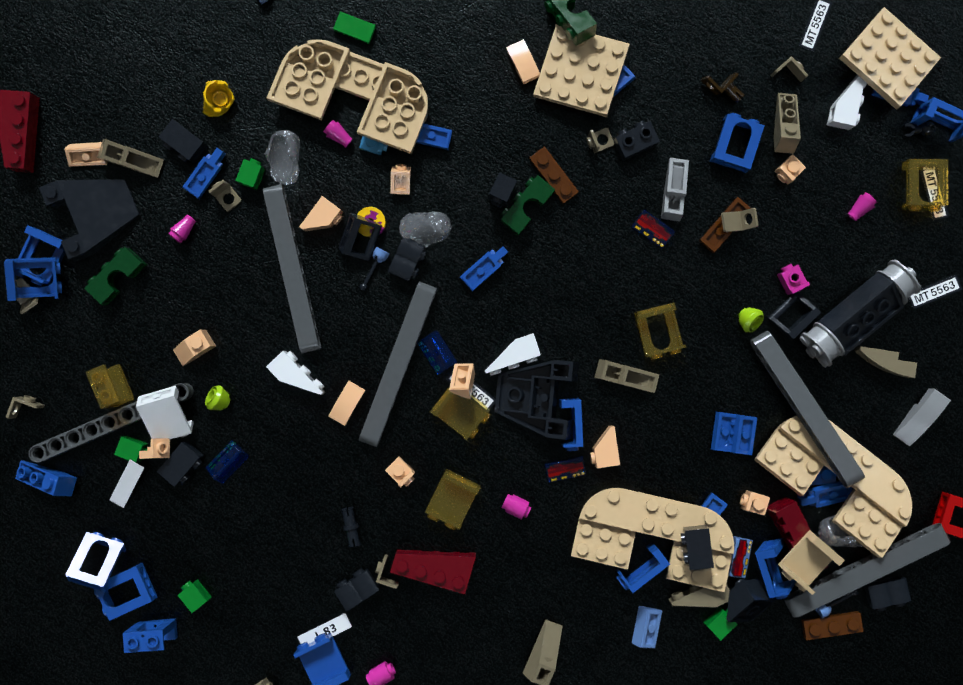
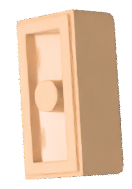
M102 142L67 145L65 153L69 167L107 165V161L97 158Z
M454 364L449 388L451 393L471 399L475 378L473 364Z

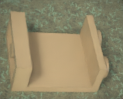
M809 530L778 565L783 569L781 573L788 580L794 579L797 581L795 585L801 591L805 592L807 590L813 595L815 591L809 585L832 560L839 566L845 560Z

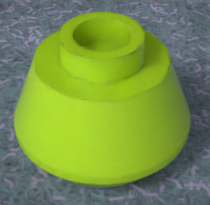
M751 307L744 308L738 315L739 323L745 332L755 331L764 319L763 311Z
M220 385L212 387L205 399V405L209 410H222L227 408L230 403L229 394Z

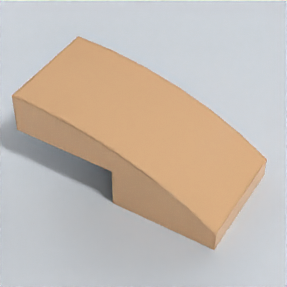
M524 40L506 47L507 53L515 65L516 72L523 84L539 78L540 72Z
M348 381L333 406L329 417L345 426L365 390Z

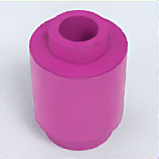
M508 494L501 507L505 509V512L519 519H522L523 516L527 518L531 507L528 506L530 502L514 494L513 496Z
M385 661L369 670V673L366 674V679L369 685H385L395 679L394 674H396V671L391 663L388 664Z

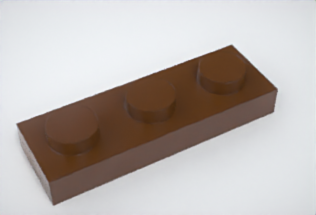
M545 146L529 157V160L544 180L555 189L554 193L562 204L579 193Z
M737 197L724 212H738L751 208ZM720 216L699 241L714 253L732 232L723 231L722 218Z
M858 611L828 615L823 619L821 617L801 619L805 640L863 632L861 613Z

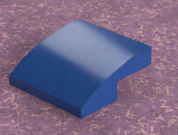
M716 412L711 449L752 455L757 417Z

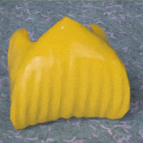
M213 80L206 82L203 92V113L208 117H218L229 110L235 98L225 81Z

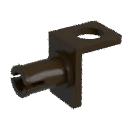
M737 72L730 75L720 87L710 76L701 79V82L715 96L725 92L734 103L740 101V97L744 96V93L733 84V80L739 75Z

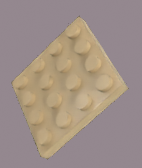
M884 7L839 59L897 110L941 57Z
M556 24L533 96L607 117L630 44L595 35L576 46L572 40L567 38L564 29Z

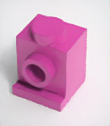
M789 264L781 268L782 272L777 274L787 295L794 294L810 285L799 265L793 266ZM793 274L796 278V281H793L791 278Z

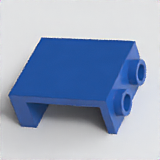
M322 633L314 638L315 641L309 644L304 642L297 646L294 657L300 658L312 685H339L349 680L351 673L331 633L327 635Z

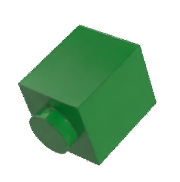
M251 158L250 161L243 159L235 181L258 190L265 168L261 166V162Z
M128 435L122 436L114 455L126 460H132L135 463L141 462L144 459H139V451H147L149 443Z
M198 579L193 583L188 581L181 587L182 592L178 594V597L191 613L212 597Z
M720 606L704 621L706 626L720 640L738 625L736 622L727 621V609L724 611Z

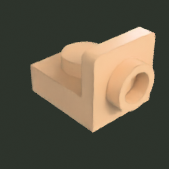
M792 154L775 172L781 182L790 184L806 167Z
M405 164L392 166L390 194L410 195L411 167H407Z
M151 439V447H147V451H139V459L170 458V439Z
M400 456L385 470L398 483L400 488L403 485L407 487L415 479L413 477L415 471Z
M746 490L745 494L741 496V509L765 516L770 497Z

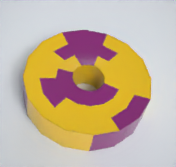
M365 207L360 210L357 215L373 219L374 222L383 225L380 234H382L386 226L383 213L375 207ZM361 224L358 231L363 236L370 238L374 227Z

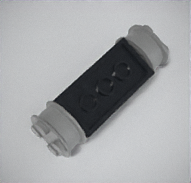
M896 259L890 260L887 264L888 267L883 271H877L874 276L868 279V281L818 322H815L809 332H803L800 335V341L807 347L805 350L811 358L816 357L819 363L826 368L832 365V360L837 356H846L902 310L912 294L920 293L921 285L915 277L916 272L912 268H906Z

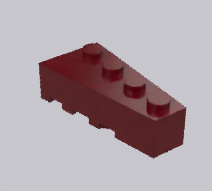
M0 90V143L4 167L15 172L34 173L40 98L31 92Z
M783 497L767 507L769 516L787 548L791 551L810 530L797 502L794 499Z
M397 550L390 573L465 594L476 553Z

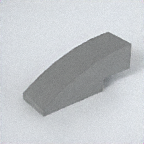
M669 159L661 219L680 221L683 216L689 160Z
M928 389L920 402L913 405L893 435L906 445L911 446L933 424L951 400L936 389Z

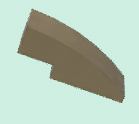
M107 139L102 140L97 158L156 178L159 176L164 161L158 157Z
M861 346L854 348V351L861 358L882 371L896 376L915 378L917 363L898 360L899 352Z
M599 359L595 378L655 393L659 374Z

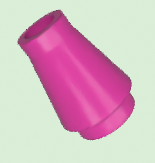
M334 120L323 131L327 134L326 137L338 142L345 148L352 141V138L340 123H336Z
M865 192L859 196L848 216L857 221L875 208L874 205L877 201Z
M186 215L170 228L171 231L168 234L181 244L183 240L186 241L196 221L191 216Z

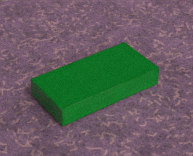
M340 11L333 30L370 44L376 25Z

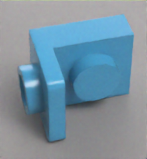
M362 136L359 149L382 155V151H387L388 145Z

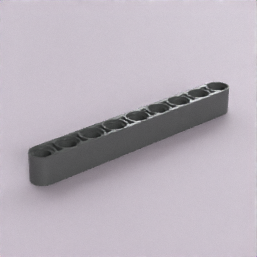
M280 184L263 188L299 349L302 354L320 350L321 343L284 186Z
M420 281L416 287L360 434L359 441L377 447L435 297L436 287Z
M765 331L751 339L750 344L842 485L849 488L865 478L863 471L771 333Z
M188 383L173 385L177 387L178 391L181 387L186 389L184 397L180 393L178 394V403L190 399L194 394L193 387ZM137 401L34 445L29 450L30 459L34 462L50 460L142 420L136 408ZM128 410H131L133 413L131 420L127 417ZM111 417L115 420L114 427L109 424ZM93 425L97 427L96 435L91 430ZM75 433L79 435L78 442L74 439ZM57 441H60L62 444L60 450L57 448ZM40 448L44 451L43 457L39 455Z
M941 523L930 525L891 544L883 558L870 554L811 583L809 586L815 591L813 595L807 590L803 592L798 589L790 593L783 600L792 617H800L949 545L951 541Z

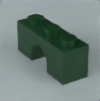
M545 0L544 5L547 12L555 17L557 25L564 29L567 38L572 40L576 46L596 35L597 23L587 10L578 14L570 12L575 8V0Z
M538 175L535 178L531 177L527 181L525 191L523 193L519 192L512 200L515 202L512 207L509 208L507 206L500 215L503 217L501 223L517 236L521 234L531 221L524 213L523 206L527 202L533 201L543 207L555 192V189Z
M124 247L117 250L114 254L115 257L101 267V272L88 280V285L84 289L101 305L108 306L120 293L114 285V278L118 273L123 272L127 277L135 278L147 265L132 249Z

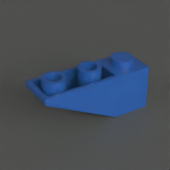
M23 460L20 461L15 478L52 496H72L77 480L76 477L65 472Z

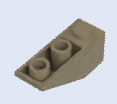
M778 93L774 128L775 152L794 154L801 139L797 95Z
M727 584L725 592L690 585L689 589L683 592L681 590L674 592L668 600L672 606L718 607L728 602L730 590Z
M545 619L523 671V674L531 682L539 685H549L556 669L562 625Z

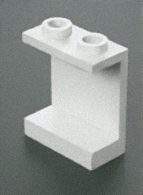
M176 386L138 397L136 408L152 439L169 438L171 440L177 437H185L192 433L193 421L186 420L177 400L179 391Z

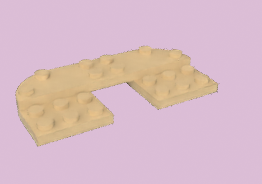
M326 40L307 41L308 43L299 47L296 45L286 54L268 93V101L322 121L334 89L342 90L369 101L357 134L412 154L428 115L427 94L422 83L415 75L387 62L382 64L352 53L349 48Z
M794 416L781 423L754 459L799 496H803L823 466H826L834 473L798 416ZM830 421L865 475L863 480L851 486L854 489L832 522L876 557L883 558L902 527L907 526L912 513L910 491L899 474Z
M623 488L602 490L593 495L583 506L578 520L571 556L628 569L636 532L673 540L666 579L725 592L732 554H734V539L726 521L713 510ZM708 525L714 568L690 570L689 566L684 564L683 553L687 551L686 545H682L680 533H684L683 527Z

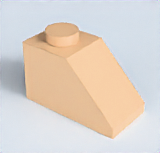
M322 196L299 227L304 231L332 228L333 225H338L342 220L343 212Z
M200 329L184 339L173 351L182 366H185L216 347L207 330Z
M608 426L592 447L593 452L590 453L591 463L595 464L596 468L620 465L615 427Z

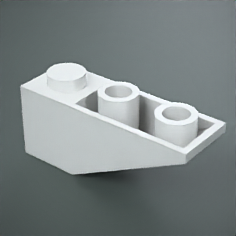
M858 75L830 107L827 126L850 130L859 123L860 114L858 112L859 107H861L864 101L862 93L867 83Z
M534 333L515 339L485 372H490L492 376L501 373V368L508 366L510 370L519 367V362L526 360L528 364L537 361V356L541 354Z
M282 351L266 366L281 382L320 395L325 393L323 390L324 385L318 379L314 381L310 376V370L304 365L300 366L296 362L298 358L291 351Z

